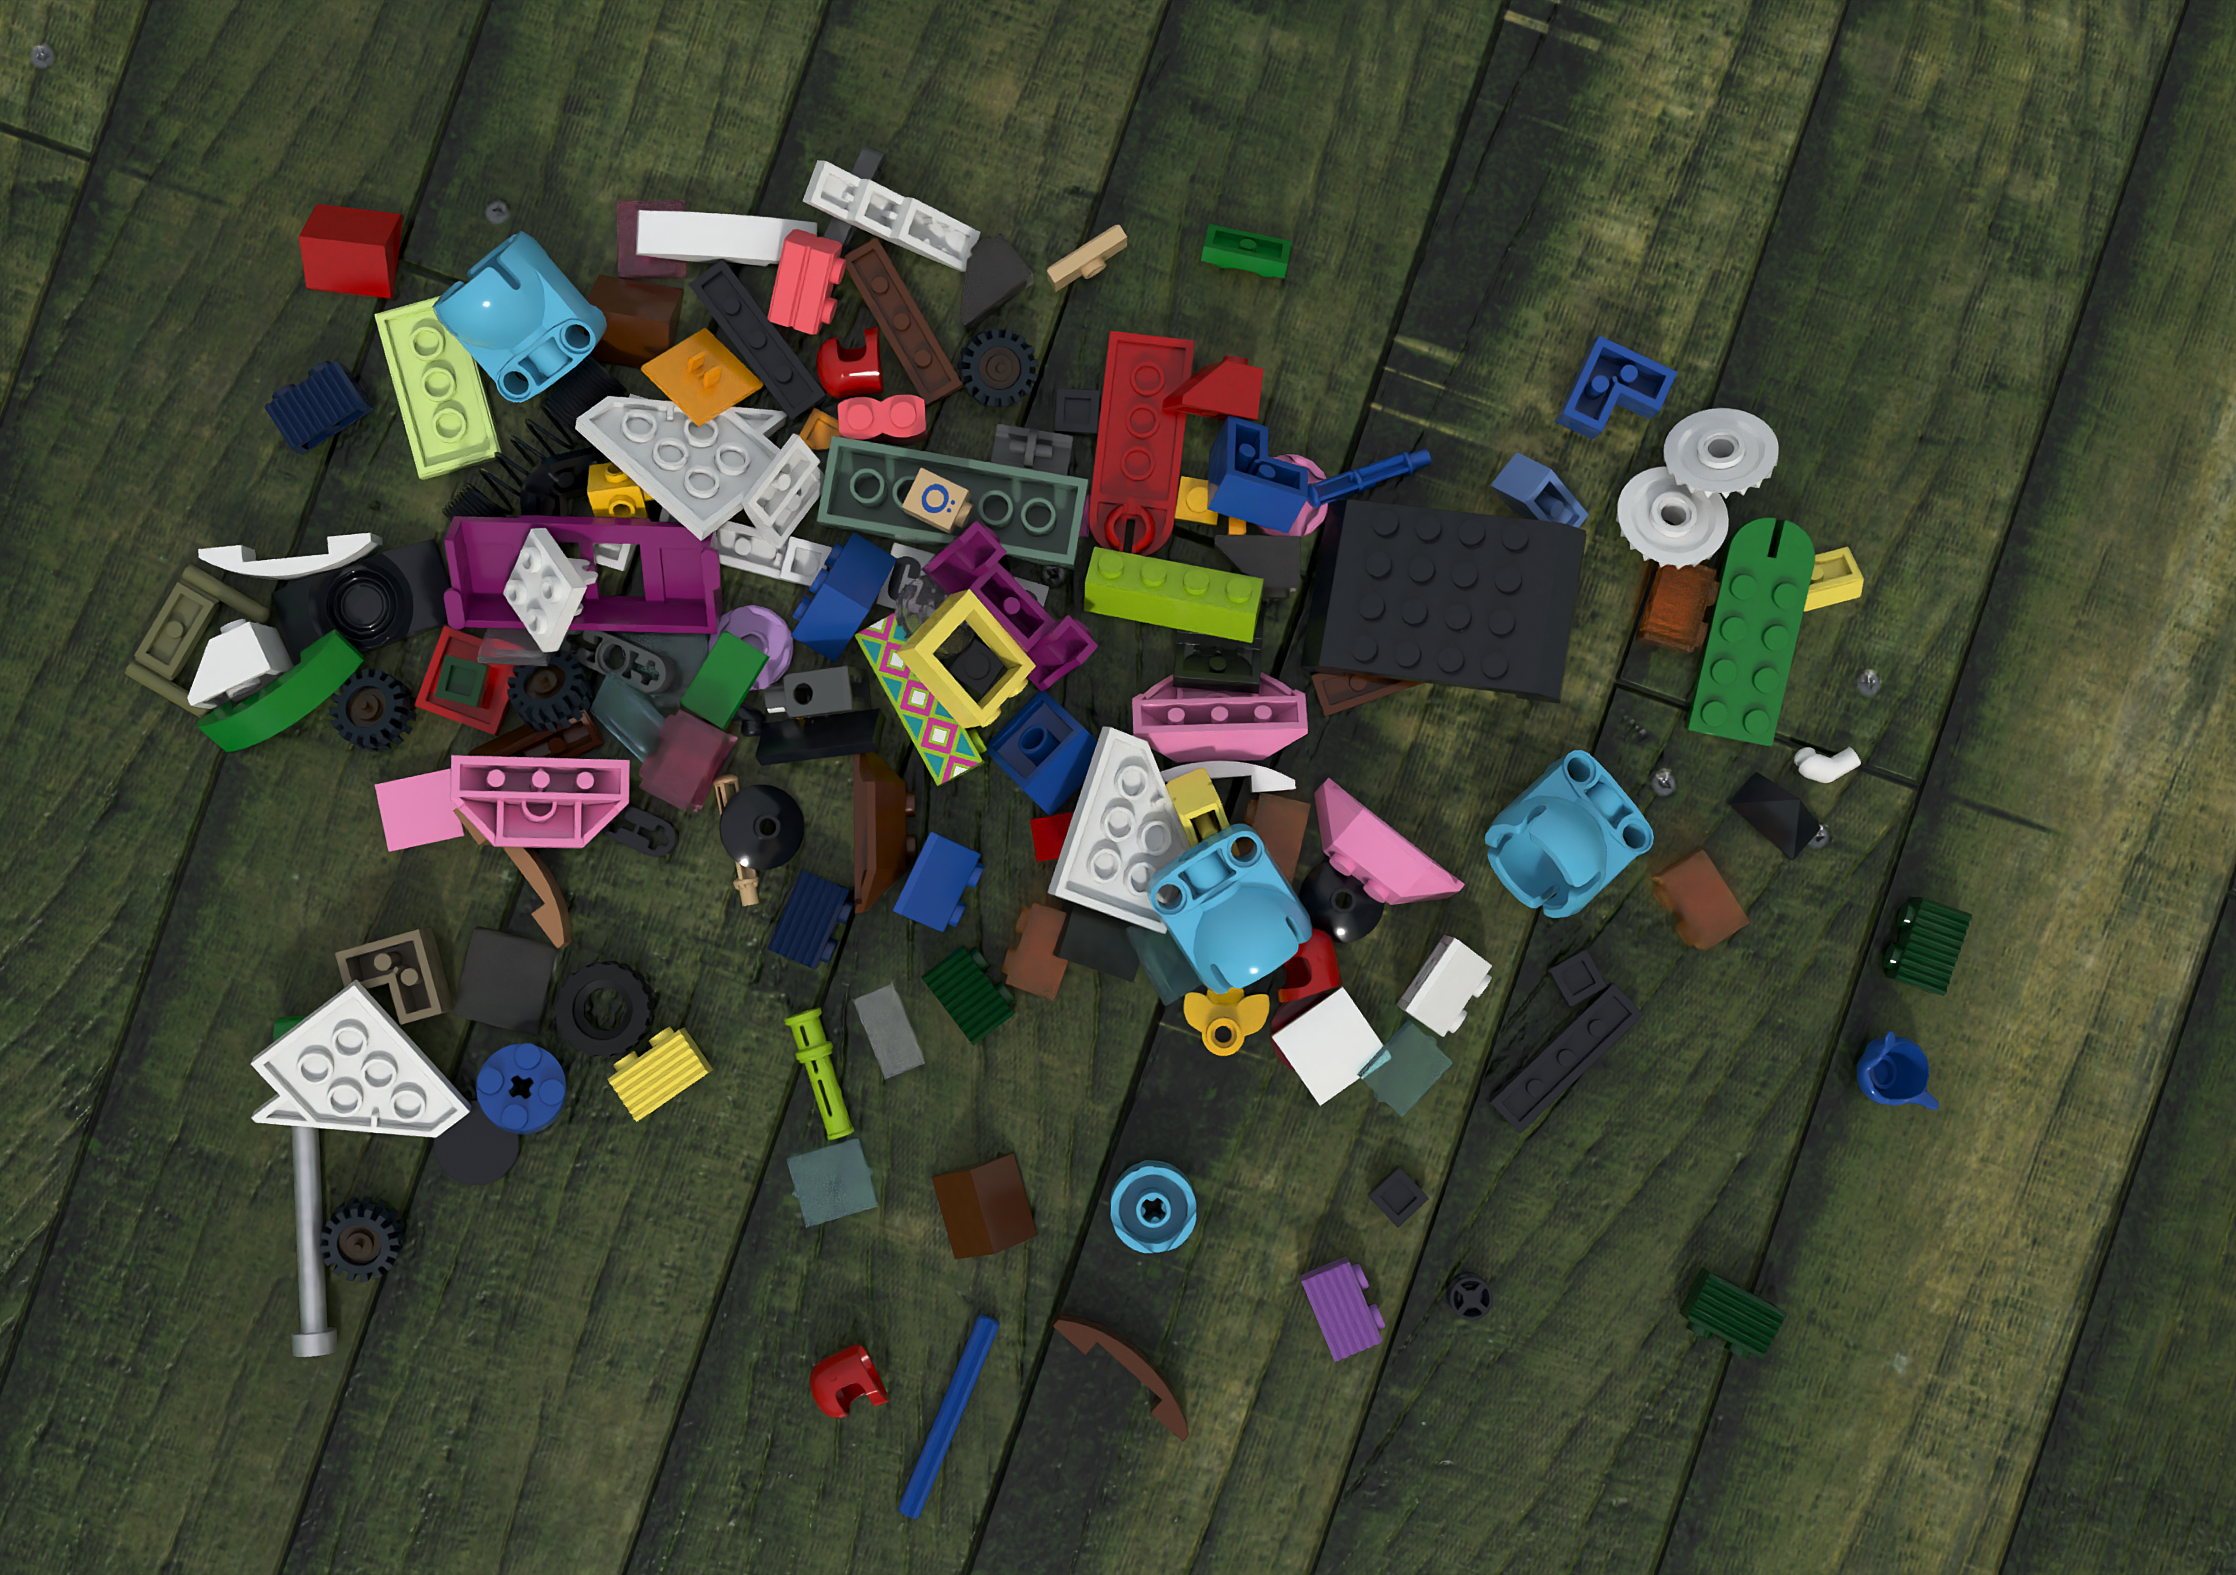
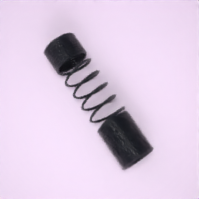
M588 354L574 367V370H571V373H568V376H565V379H562V382H559V385H556V388H553V392H550L551 395H547L548 398H545V401L540 403L543 412L570 445L561 441L530 419H524L525 424L551 456L555 455V453L533 427L561 446L574 450L573 441L554 417L580 440H584L583 435L575 429L577 418L607 396H624V393H627V389ZM509 436L510 441L533 468L536 464L520 445L542 460L547 458L516 436ZM494 452L496 459L522 489L523 483L504 461L526 476L529 472L503 454ZM479 468L480 474L501 497L510 511L488 499L470 483H465L466 486H463V489H460V492L454 495V499H451V502H448V505L442 508V513L451 522L454 516L507 518L505 514L514 515V509L492 480L519 497L520 492L487 470Z

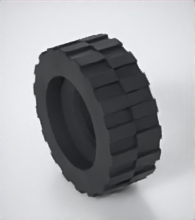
M616 961L597 962L579 968V971L572 973L566 979V984L561 986L558 992L560 994L559 999L555 1002V1010H557L558 1017L556 1022L563 1032L562 1036L573 1044L572 1047L577 1051L582 1050L586 1052V1055L593 1057H611L634 1048L641 1039L647 1036L649 1033L648 1028L654 1022L653 1010L656 1008V1004L652 998L651 992L653 991L650 984H646L644 981L645 977L640 972H635L631 966L618 964ZM599 988H612L618 991L626 1002L627 1011L623 1022L611 1030L595 1028L589 1023L585 1015L587 998L593 991Z

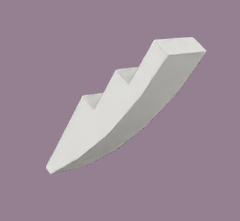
M817 160L803 198V202L840 220L961 272L967 271L981 233L914 198L903 197L870 179H860L827 161Z
M639 210L637 212L636 255L716 264L723 259L725 262L766 267L770 263L779 264L784 239L793 229L806 231L817 236V223L734 214Z

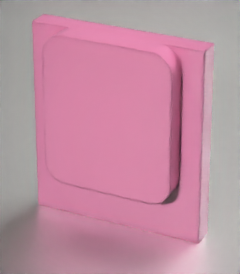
M451 769L375 784L388 852L466 836L463 823L453 812L457 807L450 800Z

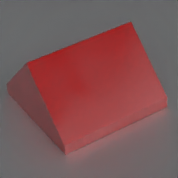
M317 204L299 234L306 288L316 291L393 300L403 215Z

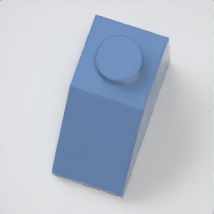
M1518 452L1515 453L1490 485L1508 507L1523 519L1558 522L1579 528L1589 515L1552 469Z

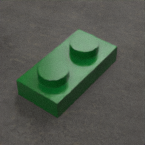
M1209 224L1201 261L1213 263L1220 268L1232 267L1251 271L1263 277L1275 276L1285 279L1292 241Z

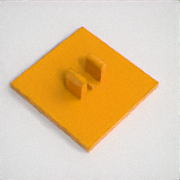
M706 327L641 366V371L698 427H701L763 387V383Z

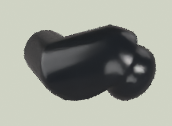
M742 703L731 722L742 723L741 734L743 736L757 737L761 736L763 721H766L761 710ZM703 718L704 722H706V723H711V722H709L708 720H706V719Z

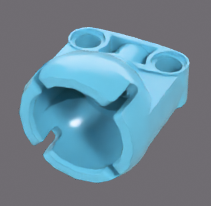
M523 231L512 235L478 261L467 272L469 282L466 284L461 281L454 283L432 306L438 321L463 345L496 382L499 393L505 399L512 402H524L576 367L594 349L607 328V321L603 312L596 306L588 303L548 257L540 244ZM575 324L586 328L590 335L581 334L576 329ZM514 371L522 373L528 381L519 379Z
M1574 750L1548 765L1545 772L1496 816L1485 834V844L1490 846L1487 854L1488 860L1502 884L1526 906L1538 908L1543 905L1544 915L1552 918L1568 917L1582 910L1637 856L1648 851L1653 845L1654 840L1653 831L1637 806L1599 762L1583 750ZM1568 770L1571 771V773L1573 774L1574 779H1572V778L1570 777V775H1569V773H1568ZM1623 835L1626 837L1629 846L1624 841Z
M1234 824L1209 836L1165 865L1150 878L1147 884V895L1152 908L1164 923L1202 984L1217 994H1224L1231 987L1243 988L1268 975L1297 953L1298 944L1307 942L1312 936L1309 914L1259 835L1252 827L1246 824ZM1240 837H1249L1253 840L1251 851L1244 856L1233 855L1231 853L1233 842ZM1166 884H1173L1179 888L1177 898L1170 903H1162L1156 899L1158 890Z

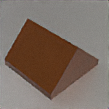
M599 275L587 301L603 312L606 317L607 328L589 355L597 362L641 369V366L674 347L684 290ZM584 328V335L587 336L590 334L588 330Z
M1014 1152L931 1177L955 1260L996 1254L1038 1235Z

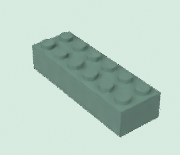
M832 436L817 522L824 528L944 548L962 530L977 520L981 525L993 530L999 537L1000 545L1007 551L1002 558L1075 570L1089 481L1088 479ZM921 467L969 490L971 497L968 502L973 504L974 507L963 529L956 526L953 534L950 535L904 512L902 505Z

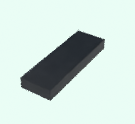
M878 708L764 723L755 757L760 765L764 766L879 751L886 717L882 710Z

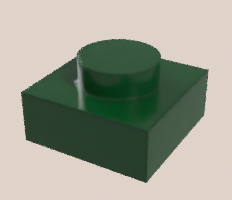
M445 654L434 696L480 708L491 666Z

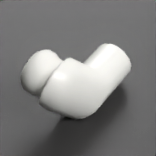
M1804 747L1794 757V763L1799 767L1798 771L1805 778L1821 783H1830L1861 765L1858 755L1851 747L1846 748L1831 758L1816 754L1815 750L1811 747Z

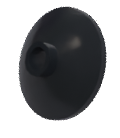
M771 785L749 786L738 791L726 803L720 817V838L729 856L740 865L753 870H771L787 863L798 851L804 836L803 815L796 801L782 789ZM763 819H768L772 823L773 828L769 835L762 834L759 829Z
M1329 860L1318 864L1308 873L1302 883L1299 900L1310 916L1312 928L1325 931L1330 935L1333 942L1336 943L1353 942L1369 934L1380 921L1385 902L1381 903L1370 897L1363 889L1364 884L1352 874L1346 876L1340 873L1330 864ZM1341 892H1346L1351 897V904L1345 909H1340L1335 903L1336 896Z

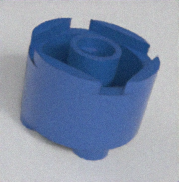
M531 1043L513 1044L498 1050L484 1063L477 1077L476 1091L480 1107L495 1126L514 1134H533L544 1130L559 1117L567 1097V1082L559 1062L548 1051ZM520 1079L523 1083L530 1081L534 1083L529 1088L531 1096L525 1100L521 1095H517L514 1098L511 1096L516 1090L514 1083Z

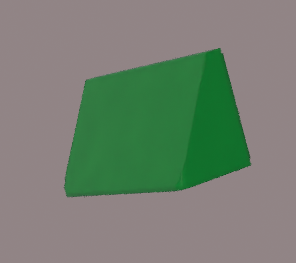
M723 631L682 697L680 704L719 728L726 730L770 657L728 631Z

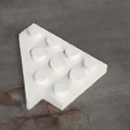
M607 396L577 418L575 429L702 541L743 509L741 501L780 451L768 437L785 425L787 414L777 410L730 407L701 427H698L673 401Z
M1102 727L1047 893L1166 934L1167 928L1152 908L1148 898L1147 884L1155 873L1191 847L1147 741L1112 727ZM1166 884L1158 890L1156 899L1162 903H1170L1177 898L1179 888L1173 884Z
M357 979L261 1051L251 1062V1065L277 1092L275 1096L253 1112L251 1118L256 1123L436 1138L467 1115L472 1106Z

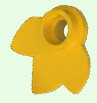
M1231 987L1224 994H1217L1209 988L1206 995L1187 992L1184 999V1014L1188 1023L1202 1032L1203 1043L1210 1052L1219 1056H1228L1240 1049L1245 1036L1258 1032L1263 1027L1269 1013V996L1267 994H1255L1245 997L1243 988L1237 989ZM1220 1026H1227L1231 1030V1037L1226 1042H1220L1215 1038V1031Z

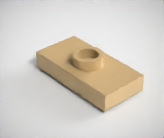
M1112 226L1048 267L1047 278L1055 292L1082 275L1085 279L1095 276L1106 267L1105 260L1126 248L1127 236L1121 226Z

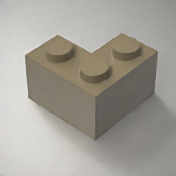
M432 928L417 929L335 953L344 988L356 979L366 990L389 984L400 1025L455 1010Z

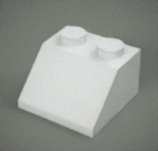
M239 619L221 627L222 634L208 641L187 699L191 706L215 710L230 699L238 703L249 698L292 669L294 665L278 630L259 623L246 622L245 619Z
M1443 935L1396 1006L1442 1037L1445 1036L1447 1031L1454 1033L1467 1015L1463 1008L1472 995L1478 998L1488 986L1492 977L1487 973L1492 965L1456 938Z

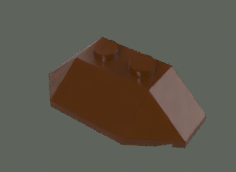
M877 752L853 754L855 913L868 912L907 872L909 860L917 859L916 834H909V817H916V792L908 791V783Z

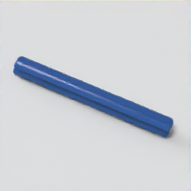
M980 1314L976 1320L899 1504L898 1511L905 1516L914 1519L920 1517L998 1331L999 1321L993 1317Z

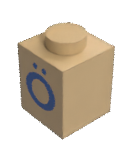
M921 467L902 508L905 513L952 535L956 526L964 528L974 505L968 502L971 497L969 490Z

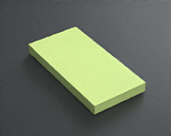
M440 296L374 314L417 472L422 480L497 460L494 452L504 455L480 364L444 328L433 311L432 306Z

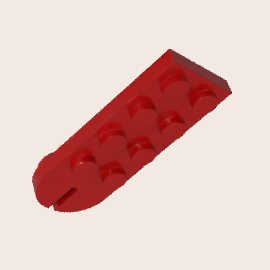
M1110 331L1089 507L1090 531L1094 540L1101 548L1123 552L1127 520L1135 521L1131 554L1149 557L1162 549L1171 536L1175 518L1187 413L1163 409L1162 404L1164 398L1191 378L1194 340Z

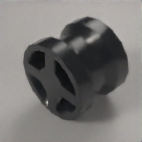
M1471 1272L1459 1273L1447 1285L1446 1298L1448 1304L1459 1317L1474 1321L1488 1314L1492 1307L1493 1295L1490 1287L1480 1276Z

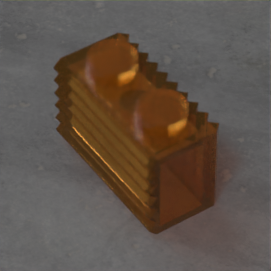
M1658 563L1636 640L1684 655L1692 653L1695 647L1700 648L1708 627V623L1702 622L1707 606H1713L1719 591L1720 584L1714 581L1716 569L1699 564L1694 567L1689 564L1684 565L1678 570L1675 565L1669 564L1660 568Z

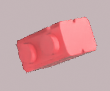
M793 229L785 237L767 318L770 322L786 327L791 326L795 330L811 335L817 334L825 323L831 324L837 307V299L831 298L834 283L838 285L841 283L846 268V259L840 258L843 245L841 242L825 237H817L815 234L799 229Z

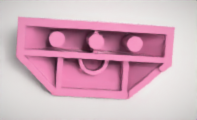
M1262 672L1260 674L1259 694L1173 687L1174 674L1152 686L1144 694L1140 693L1132 698L1133 736L1147 741L1150 748L1177 763L1264 760L1308 734L1305 693L1297 689L1292 690L1284 683Z
M451 755L450 800L494 847L583 848L629 804L630 760Z
M1330 778L1326 779L1314 792L1323 852L1331 858L1329 862L1337 871L1346 876L1352 874L1364 884L1363 889L1376 901L1381 903L1386 901L1390 905L1448 899L1459 892L1465 885L1349 795Z

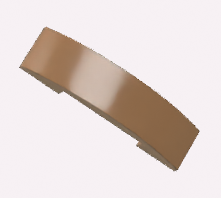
M458 808L453 810L478 845L491 844ZM502 847L545 903L531 915L557 949L567 947L573 942L570 916L565 899L550 869L533 847Z

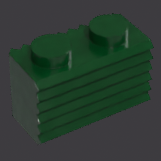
M1912 897L1911 903L1906 902L1898 915L1897 926L1902 929L1897 944L1891 943L1885 953L1883 966L1888 968L1885 977L1931 994L1944 996L1947 993L1952 971L1955 969V963L1961 952V946L1964 943L1972 914L1924 897Z
M964 944L921 978L974 1046L1016 1013L1011 1005L1017 1000L1002 980L995 985L985 971L991 966L978 948L975 946L969 951Z
M1703 1267L1679 1311L1684 1318L1689 1320L1686 1328L1708 1340L1713 1333L1727 1340L1724 1348L1748 1360L1751 1353L1761 1359L1766 1357L1767 1351L1770 1349L1771 1343L1774 1341L1787 1315L1785 1311Z

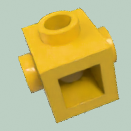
M612 461L604 464L589 465L587 494L595 517L649 518L650 501L655 500Z

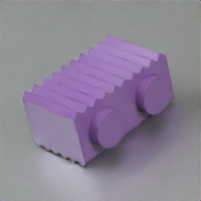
M1347 1256L1299 1275L1335 1362L1383 1342L1378 1330L1386 1326L1376 1303L1367 1305L1361 1290L1368 1288L1369 1285L1359 1263L1351 1266Z

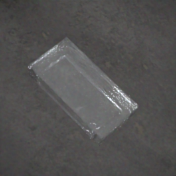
M894 983L853 1000L885 1080L926 1063Z

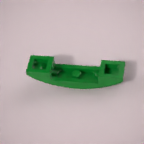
M334 629L300 652L301 663L240 704L230 699L197 721V727L226 752H233L258 744L293 725L324 702L364 661L363 655Z

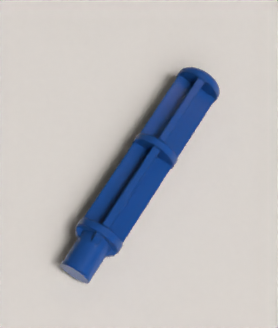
M1427 449L1414 453L1403 451L1390 458L1357 469L1353 468L1348 472L1313 484L1309 483L1307 502L1311 507L1319 508L1321 505L1374 488L1378 481L1402 473L1410 477L1414 474L1415 470L1431 465L1430 454Z

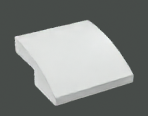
M794 433L741 501L746 514L768 543L778 548H781L822 494L825 477L817 466L820 460L801 437Z
M1342 986L1271 1035L1320 1106L1390 1057L1371 1026Z

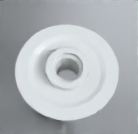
M1730 408L1708 409L1684 418L1673 427L1664 444V462H1666L1668 474L1675 476L1677 485L1686 484L1691 493L1698 490L1704 491L1707 498L1713 493H1722L1726 499L1731 492L1735 491L1744 496L1749 487L1759 488L1764 478H1770L1774 466H1777L1779 446L1772 429L1755 415Z
M1667 467L1651 468L1637 474L1626 484L1616 505V522L1621 527L1620 537H1626L1630 542V550L1637 549L1641 552L1644 561L1648 559L1659 562L1660 568L1667 564L1675 565L1678 570L1684 565L1689 564L1695 567L1701 561L1709 560L1721 547L1727 535L1729 518L1721 495L1713 493L1707 498L1704 491L1701 490L1691 493L1686 484L1677 485L1675 476L1668 474ZM1664 520H1668L1672 522L1674 525H1670L1666 523Z

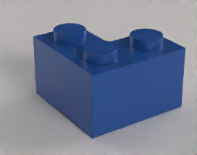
M1598 336L1590 344L1554 422L1593 440L1603 431L1615 404L1650 419L1660 411L1678 372L1602 336Z
M1228 415L1209 451L1207 509L1225 516L1255 523L1265 528L1288 533L1308 499V468L1269 457L1268 427Z
M855 532L851 534L845 546L836 542L824 562V565L830 568L829 572L821 568L809 588V591L813 592L815 596L812 599L805 594L792 616L799 620L791 637L831 661L836 662L872 607L898 558Z

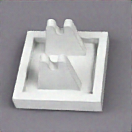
M535 528L529 532L503 594L542 652H553L559 650L573 617L581 614L583 605L580 602L587 589L586 585L595 583L598 573L587 571L590 562L586 559L567 558L546 528Z

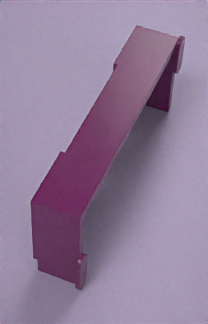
M520 515L519 518L454 516L444 540L452 588H448L445 591L444 602L448 624L453 629L458 630L464 627L527 629L508 603L503 592L530 530L546 528L555 542L579 543L581 559H586L590 562L587 571L597 572L594 543L640 544L645 597L600 595L597 577L595 583L586 585L585 595H583L580 602L583 605L580 615L573 617L568 630L717 634L723 610L716 530L700 541L680 522H652L651 518Z

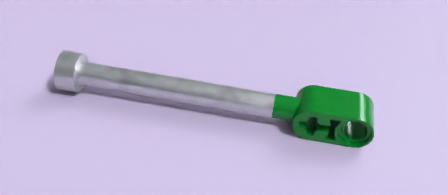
M307 1016L278 1017L274 1024V1042ZM292 1126L301 1329L292 1332L293 1356L311 1357L327 1355L338 1351L337 1329L327 1327L325 1262L323 1261L324 1252L320 1253L319 1247L323 1239H320L323 1230L319 1128Z

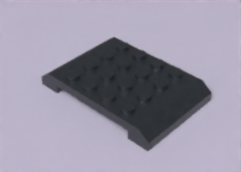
M1350 499L1330 502L1327 509L1300 667L1303 671L1339 676H1345L1346 673L1509 693L1515 694L1516 698L1560 704L1586 543V530L1558 522Z

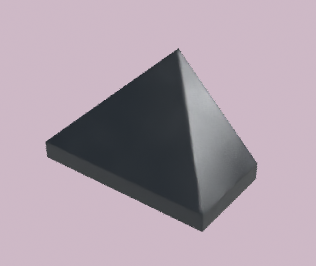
M1755 772L1727 803L1790 860H1794L1821 829L1799 798L1758 772Z

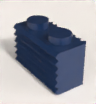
M324 361L317 364L308 372L309 378L307 380H303L301 384L296 386L294 384L283 386L273 393V401L265 405L266 411L292 451L304 455L374 410V407L356 382L351 371L339 361L332 363L331 361Z
M802 869L768 946V950L812 969L819 968L821 962L829 964L839 940L832 938L839 922L846 925L855 905V901L849 898L853 889L809 870Z

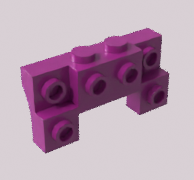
M976 520L962 530L951 543L938 551L921 570L947 596L970 589L1036 665L1027 677L1040 691H1043L1063 675L1082 665L1098 645L1091 638V632L1082 622L1072 619L1069 615L1056 622L1045 611L1043 606L1031 597L1015 580L1012 574L998 563L1007 553L1000 545L999 537L989 527L981 525Z

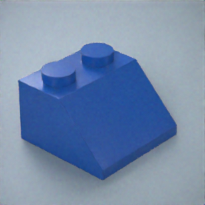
M1043 690L1039 691L985 745L987 748L985 752L1023 791L1051 816L1084 783L1097 741Z
M930 832L893 911L941 932H945L948 925L957 927L967 904L960 900L967 886L975 889L985 869V865L979 863L982 854L938 832Z

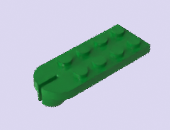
M1770 517L1755 518L1739 526L1731 535L1725 550L1685 729L1772 747L1815 563L1813 543L1808 534L1795 523L1780 519L1776 521V518ZM1775 526V530L1779 534L1774 557H1768Z

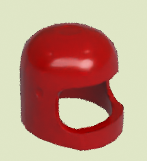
M878 327L864 329L866 344L863 347L843 348L838 337L828 339L819 347L816 361L817 373L820 383L827 394L835 398H851L884 392Z
M1312 928L1310 939L1307 942L1298 944L1297 953L1284 963L1286 982L1282 988L1277 989L1279 1002L1298 1000L1343 984L1336 948L1328 933Z
M856 1343L823 1358L811 1370L809 1384L813 1399L819 1409L828 1417L844 1418L850 1416L851 1403L867 1394L875 1407L890 1402L882 1380L861 1343Z

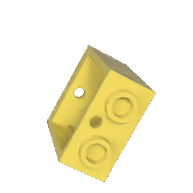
M970 589L950 594L895 652L963 729L976 726L986 727L996 720L1002 712L999 706L1008 697H1014L1028 684L1026 677L1036 667ZM964 620L1008 669L978 703L969 696L933 655L936 649Z

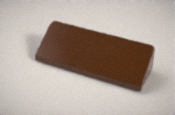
M580 708L583 717L579 721L574 717L570 718L568 721L571 727L564 729L560 723L557 724V732H549L546 726L544 731L540 732L536 731L534 726L530 728L524 724L468 752V756L573 759L604 744L605 741L590 709Z

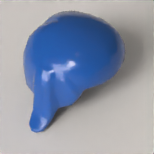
M1888 1031L1885 1038H1877L1867 1044L1856 1066V1080L1864 1095L1875 1103L1896 1106L1906 1103L1922 1105L1931 1110L1938 1109L1939 1102L1927 1091L1929 1065L1926 1055L1918 1044L1909 1038L1895 1036L1894 1031Z

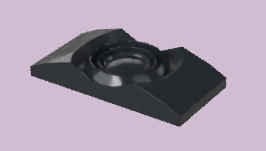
M430 539L381 552L344 568L312 575L271 594L296 666L301 663V651L334 629L361 654L444 627V625H449L444 593L448 588L452 587L437 541Z

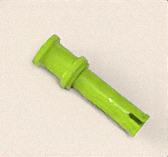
M817 1007L786 1017L784 1022L785 1025L791 1026L798 1051L795 1053L796 1059L800 1063H805L815 1099L825 1125L828 1140H833L851 1134L855 1130L851 1125L829 1056L833 1053L832 1049L834 1047L832 1041H827L819 1018L822 1010L821 1007Z

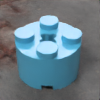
M1144 1160L1125 1170L1115 1182L1110 1197L1111 1221L1116 1234L1132 1249L1142 1253H1159L1172 1250L1180 1246L1189 1237L1195 1226L1197 1203L1194 1190L1188 1178L1175 1166L1162 1161ZM1156 1198L1161 1199L1162 1213L1159 1214L1153 1211L1150 1215L1145 1214L1146 1206L1144 1201L1146 1199L1149 1201H1154Z

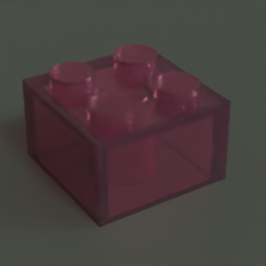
M679 709L676 716L670 714L665 720L659 733V738L663 739L656 755L650 753L643 762L638 775L643 778L639 788L686 812L699 813L713 787V781L719 776L738 736L703 720V718L693 713Z

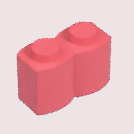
M895 395L882 402L868 397H854L838 404L840 437L878 444L886 440L897 445H912L928 438L925 401L920 397L914 395Z

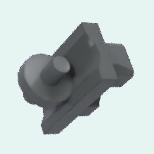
M997 423L990 463L1067 476L1074 437Z

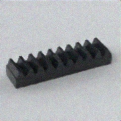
M723 259L688 284L793 423L797 422L828 398Z
M1610 982L1607 984V987L1600 990L1597 996L1591 998L1588 1004L1580 1009L1572 1020L1567 1021L1563 1028L1551 1037L1548 1043L1542 1045L1537 1054L1531 1056L1523 1067L1517 1069L1511 1079L1506 1080L1498 1091L1493 1092L1488 1102L1519 1134L1522 1133L1644 1014L1615 983Z

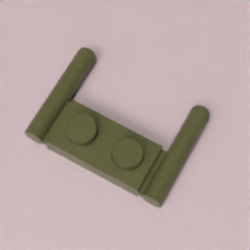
M190 564L185 568L181 581L176 583L134 655L135 659L126 668L125 675L202 719L214 710L191 706L187 699L189 691L173 683V680L182 671L219 608V602L222 601L258 623H265L270 617V611L258 602Z

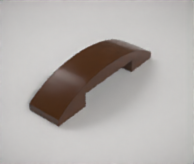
M1059 1312L1054 1318L1053 1327L1085 1355L1096 1343H1099L1157 1395L1150 1403L1151 1414L1184 1442L1189 1436L1183 1409L1173 1388L1153 1361L1128 1339L1103 1324L1074 1314Z

